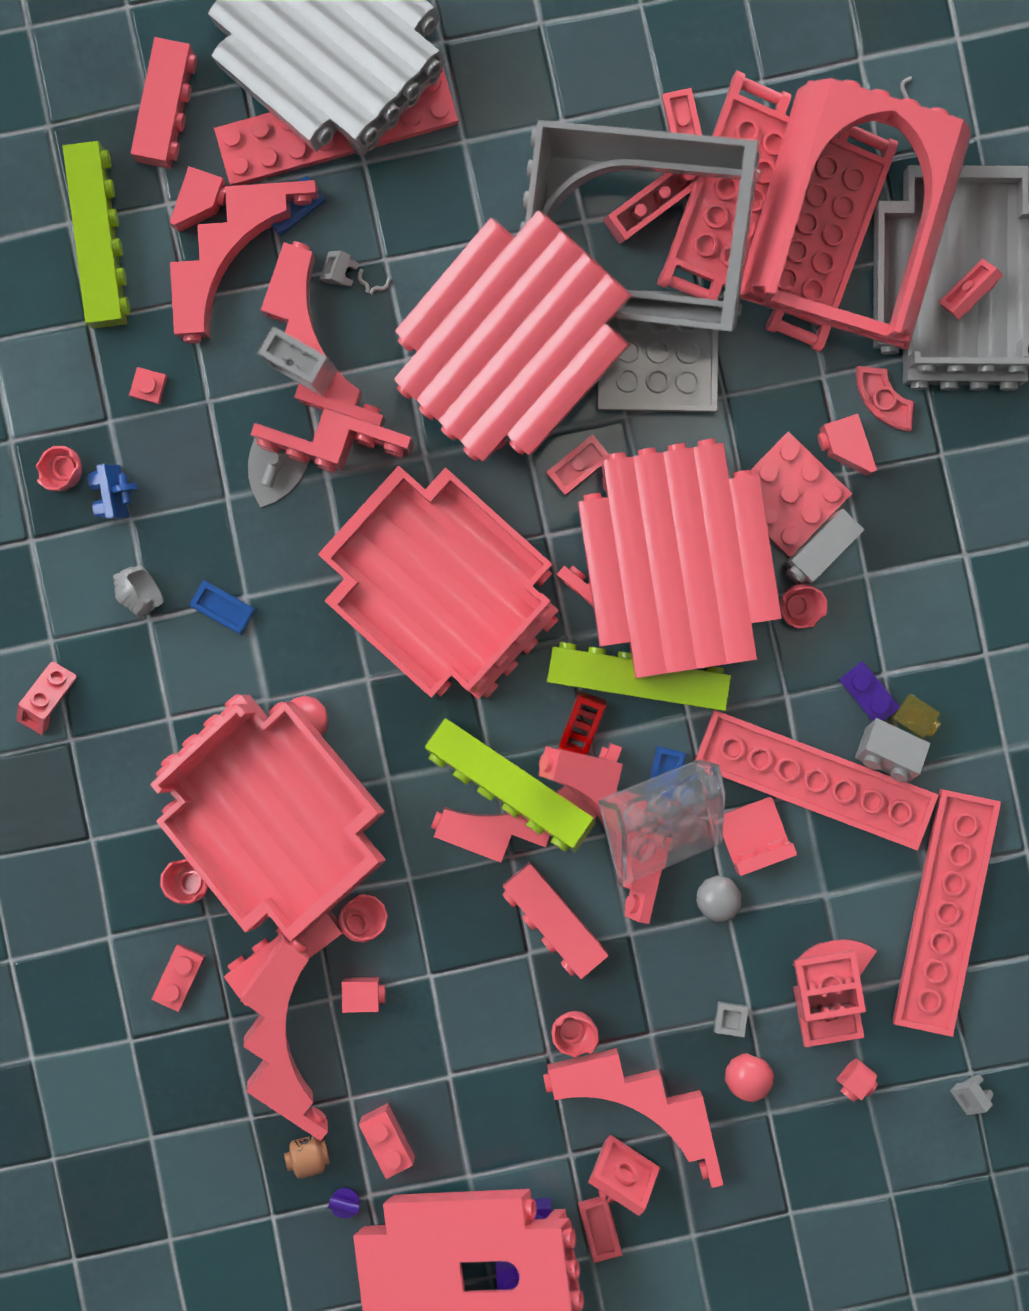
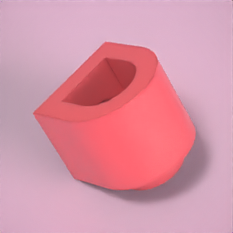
M859 1059L852 1060L836 1079L843 1085L840 1091L854 1103L858 1098L862 1101L865 1096H870L878 1085L876 1082L877 1074Z

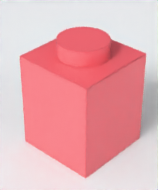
M351 977L343 979L342 1013L379 1012L381 1003H386L385 985H380V977Z

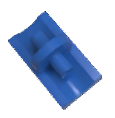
M96 465L97 470L87 475L88 485L91 490L101 489L102 500L93 502L94 516L106 517V519L129 518L127 504L132 503L130 493L138 490L137 483H128L127 474L121 473L120 465Z

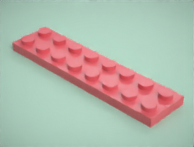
M443 66V72L440 74L437 82L429 86L420 95L417 103L413 107L408 108L399 117L398 123L383 134L376 147L459 124ZM271 112L214 128L230 186L245 185L356 153L346 137L338 130L334 133L331 141L316 152Z
M716 710L712 712L693 763L695 767L917 851L939 796L936 793L906 782L896 781L891 776Z
M944 789L939 790L892 1019L894 1025L953 1037L1001 805L1000 801Z

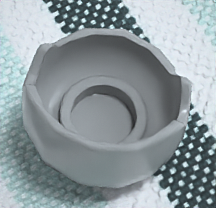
M716 875L706 879L698 888L696 902L700 911L707 919L723 923L734 919L741 910L742 894L739 887L730 878Z

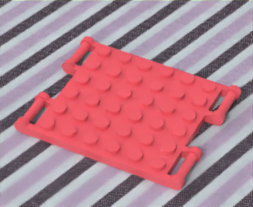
M737 70L731 79L729 91L712 136L759 141L760 160L758 170H761L760 182H756L745 259L746 265L789 120V116L785 115L792 95L785 91L777 92L746 78L744 73ZM740 90L776 104L775 110L739 95ZM854 126L835 137L822 150L810 176L777 290L839 308L896 152L898 141L892 138L886 140ZM848 137L880 150L881 157L847 142ZM697 176L657 285L664 288L669 286L696 298L718 299L721 288L726 286L740 180ZM675 267L710 281L709 290L673 275ZM773 309L766 323L765 330L772 333L776 331L811 345V349L818 352L823 349L831 326L792 315L818 326V331L814 334L783 321L782 317L785 312Z

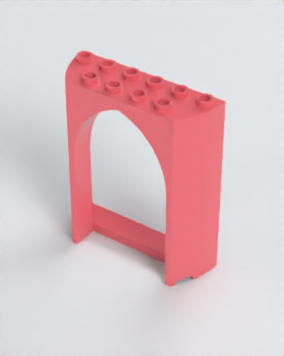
M833 78L808 81L807 84L800 87L796 92L744 268L740 299L908 350L971 139L970 128L964 119L948 115V111L942 108L934 107L929 109L919 106V103L913 99L904 98L900 100L890 97V94L884 90L874 89L871 91L861 88L859 83L852 80H844L842 82ZM870 121H877L896 127L906 137L917 155L924 180L922 216L890 324L777 290L810 176L820 153L827 144L844 131Z

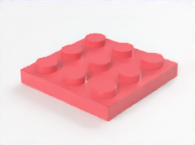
M789 431L751 469L752 475L759 474L769 540L788 558L852 494Z

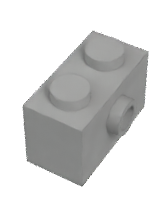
M876 718L865 728L855 758L862 761L868 768L879 769L890 774L891 778L896 781L909 783L921 774L931 743Z

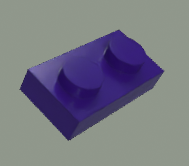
M860 661L838 679L871 722L876 718L884 721L900 708L863 661Z

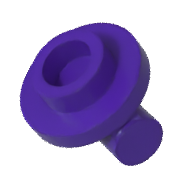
M347 1187L339 1188L330 1197L328 1208L339 1218H350L358 1214L360 1199L353 1189Z

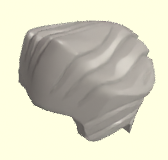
M131 566L113 575L116 600L137 617L144 619L150 611L164 602L157 584L143 566Z

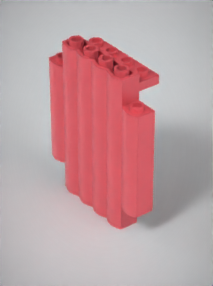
M537 211L516 237L507 231L496 219L490 218L395 330L400 336L398 342L410 352L414 349L417 351L394 378L399 384L397 390L409 400L412 397L416 399L421 405L419 410L430 420L436 418L443 425L441 428L442 432L451 440L459 439L465 445L463 451L474 461L478 459L481 461L488 460L496 450L501 449L508 442L507 437L511 439L509 444L515 451L521 455L525 452L531 455L631 345L608 323L633 295L543 212Z
M716 439L698 441V446L686 448L685 443L667 446L668 451L656 453V448L638 450V456L626 457V452L608 455V460L602 462L604 475L602 481L607 497L602 498L601 493L587 494L583 496L584 501L578 502L599 647L629 642L635 678L757 660L752 623L782 619L759 474L752 475L751 470L734 472V478L729 479L724 443H716Z
M398 465L318 553L324 561L344 578L324 601L431 698L435 694L441 697L452 685L449 679L453 676L478 700L482 695L487 699L499 686L495 683L502 673L508 676L519 664L515 660L522 651L528 654L539 642L535 638L542 629L548 632L559 620L555 616L559 610L550 603V600L544 594H540L533 587L536 583L541 587L552 575V572L548 570L552 563L446 467L424 489Z
M237 694L225 703L226 709L219 715L215 714L203 724L205 728L198 735L193 734L182 743L184 748L177 754L173 753L162 761V768L155 774L158 778L150 785L157 794L170 792L176 800L170 802L162 809L163 815L156 822L245 933L255 930L271 917L288 940L292 941L305 934L386 861L364 834V831L373 825L385 811L294 702H279L269 711L271 716L268 717L251 695Z

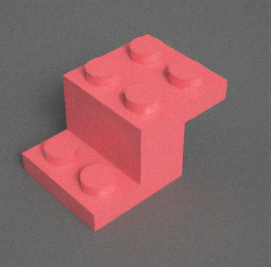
M850 950L795 959L794 966L798 986H793L803 1046L811 1047L864 1038L860 1013L866 1012L856 951Z

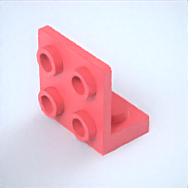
M766 797L716 817L735 871L740 876L797 855L793 843L788 841L772 797Z

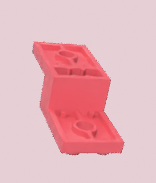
M326 408L323 410L313 442L254 423L251 435L257 440V445L261 446V449L277 454L279 449L286 451L285 454L289 455V458L301 463H306L307 459L315 461L314 464L318 465V468L334 473L335 469L343 471L354 439L357 440L358 444L374 449L375 444L382 446L386 450L385 453L398 458H402L403 454L411 456L414 447L410 436Z

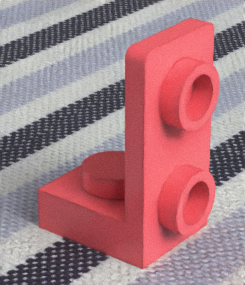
M51 662L18 704L17 721L43 735L49 727L51 712L75 682L76 675L57 663Z

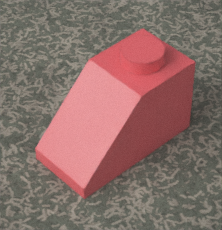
M188 166L169 222L174 230L182 232L218 214L220 206L226 204L225 186L227 184L222 177Z
M859 414L824 424L819 428L818 442L822 451H827L828 457L865 476L877 471Z

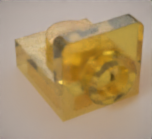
M909 694L893 719L918 735L917 737L923 739L926 734L930 737L934 735L941 724L937 720L941 713L914 695Z

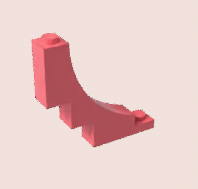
M315 180L225 186L227 222L197 224L200 260L170 262L174 334L179 339H183L184 343H200L201 338H210L212 305L217 288L227 268L238 253L256 236L272 227L273 223H279L291 218L290 202H294L295 205H309L312 203V200L319 199V188Z
M293 241L291 245L284 242L261 311L266 317L287 323L286 334L325 355L315 334L310 312L309 289L315 262L314 254L312 251H309L310 247L303 243ZM339 372L336 373L323 397L301 384L298 385L294 396L297 402L320 410L326 408L383 427L385 422L384 415L379 414L381 409L369 404H363L362 408L359 407L362 398L361 391L347 381Z
M609 742L608 748L602 746L598 758L617 762L622 747ZM566 786L556 792L595 820L597 814L577 793ZM448 807L444 808L443 813L437 811L431 826L432 829L436 830L435 838L500 863L511 835L545 848L550 837L544 831L541 835L532 831L526 826L528 820L520 815L514 818L508 813L473 814Z
M546 746L539 762V776L568 787L587 802L597 814L612 845L617 868V884L630 889L629 896L625 901L626 910L624 916L640 923L649 924L670 836L640 828L646 800L616 792L623 764Z
M283 934L241 990L240 1001L260 1014L245 1034L243 1047L263 1059L247 1081V1093L321 1141L328 1132L327 1119L325 1114L315 1107L309 1108L313 1103V1091L296 1067L290 1052L286 1032V1015L293 987L309 960V950L306 949L308 946L301 939L295 938L289 941Z
M617 1048L547 1064L548 1074H544L543 1078L547 1093L553 1091L554 1100L576 1097L599 1098L635 1109L663 1128L681 1148L689 1162L704 1159L699 1161L703 1180H709L712 1188L723 1186L706 1108L700 1090L666 1098L658 1069L624 1077Z

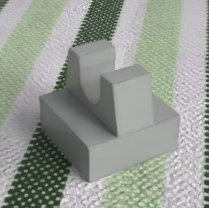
M341 250L329 251L319 280L328 284L350 287L353 284V280L346 277V269L357 270L359 263L350 258V254Z
M975 1075L962 1083H957L950 1090L966 1115L985 1113L993 1105L990 1102L994 1095L991 1089L983 1091L979 1086L984 1080L981 1075Z

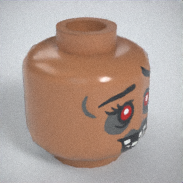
M314 1136L291 1141L289 1145L290 1152L284 1153L287 1170H293L295 1176L299 1179L322 1174L325 1171L326 1165L330 1164L326 1141H320Z

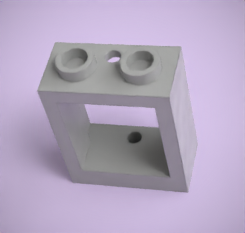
M274 326L258 352L271 368L322 397L338 372L327 356Z
M844 509L833 513L783 563L787 568L785 574L795 584L814 582L864 529Z

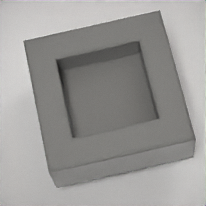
M718 1001L714 1033L744 1037L749 1007L747 1005Z

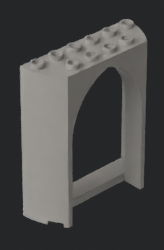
M538 120L537 129L533 128L531 134V147H534L533 160H529L527 166V177L530 178L529 191H525L523 198V208L527 209L525 222H521L519 232L537 211L543 212L552 220L560 205L574 190L587 181L606 173L623 170H641L740 180L724 301L627 290L633 296L613 317L734 331L737 326V316H740L742 312V304L739 302L756 182H760L761 170H758L760 160L759 141Z

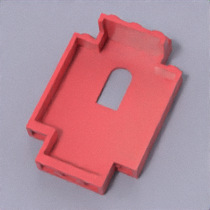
M530 1189L393 1195L383 1203L385 1225L364 1226L353 1235L363 1311H581L583 1309V1293L577 1280L580 1274V1267L573 1250L576 1236L571 1221L566 1216V1209H554L546 1219H534L536 1217V1202L534 1199H531ZM507 1261L518 1270L519 1284L511 1290L465 1291L461 1262Z

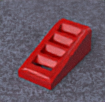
M579 691L558 749L587 755L606 709L607 701ZM584 704L597 709L596 713L582 708L581 705ZM577 715L592 719V724L576 719ZM573 726L588 731V735L573 731ZM571 737L584 742V746H578L567 740Z

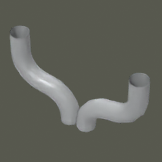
M359 269L357 278L360 284L365 286V292L373 294L376 290L384 291L389 287L391 279L387 278L384 286H374L370 290L369 284L362 279L364 270Z

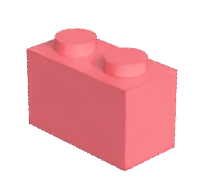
M388 1103L361 1117L359 1127L386 1179L413 1166L415 1155Z

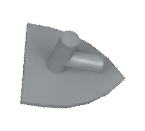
M254 438L248 459V478L252 493L262 508L279 501L293 490L300 482L310 459H307L306 463H301L289 458V455L285 454L286 451L279 449L277 454L263 450L261 446L257 445V440Z

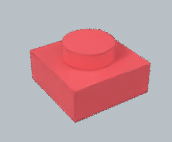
M137 367L129 396L160 405L168 376Z

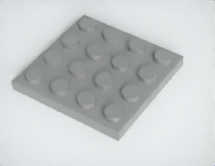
M640 291L693 297L681 291ZM613 318L608 323L631 345L598 380L597 411L717 412L719 330Z

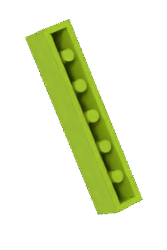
M99 141L62 145L85 323L92 329L126 325V315H130V304L128 298L124 297L123 286L127 285L125 270L120 268L119 257L123 256L121 240L116 238L115 227H119L117 210L112 209L111 198L115 197V188L112 179L108 178L107 169L112 166L110 153L103 148Z
M559 642V647H552L547 682L726 711L731 675L724 674L725 668L711 666L706 667V671L691 669L635 678L631 653L618 651V657L606 655L607 649L589 647L588 652L576 650V644Z
M446 718L425 746V749L431 754L428 757L430 761L442 769L445 765L453 769L454 773L452 775L465 785L470 781L479 788L476 792L490 802L495 798L503 803L501 809L510 816L516 818L520 815L528 820L526 826L535 833L541 835L544 831L553 837L551 843L563 852H566L569 848L576 853L596 824L592 816Z

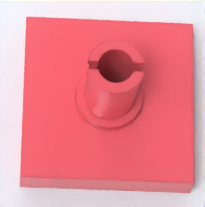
M609 1135L604 1141L588 1183L599 1189V1195L603 1200L607 1195L609 1196L606 1200L607 1203L617 1201L640 1216L646 1209L660 1167L612 1135Z

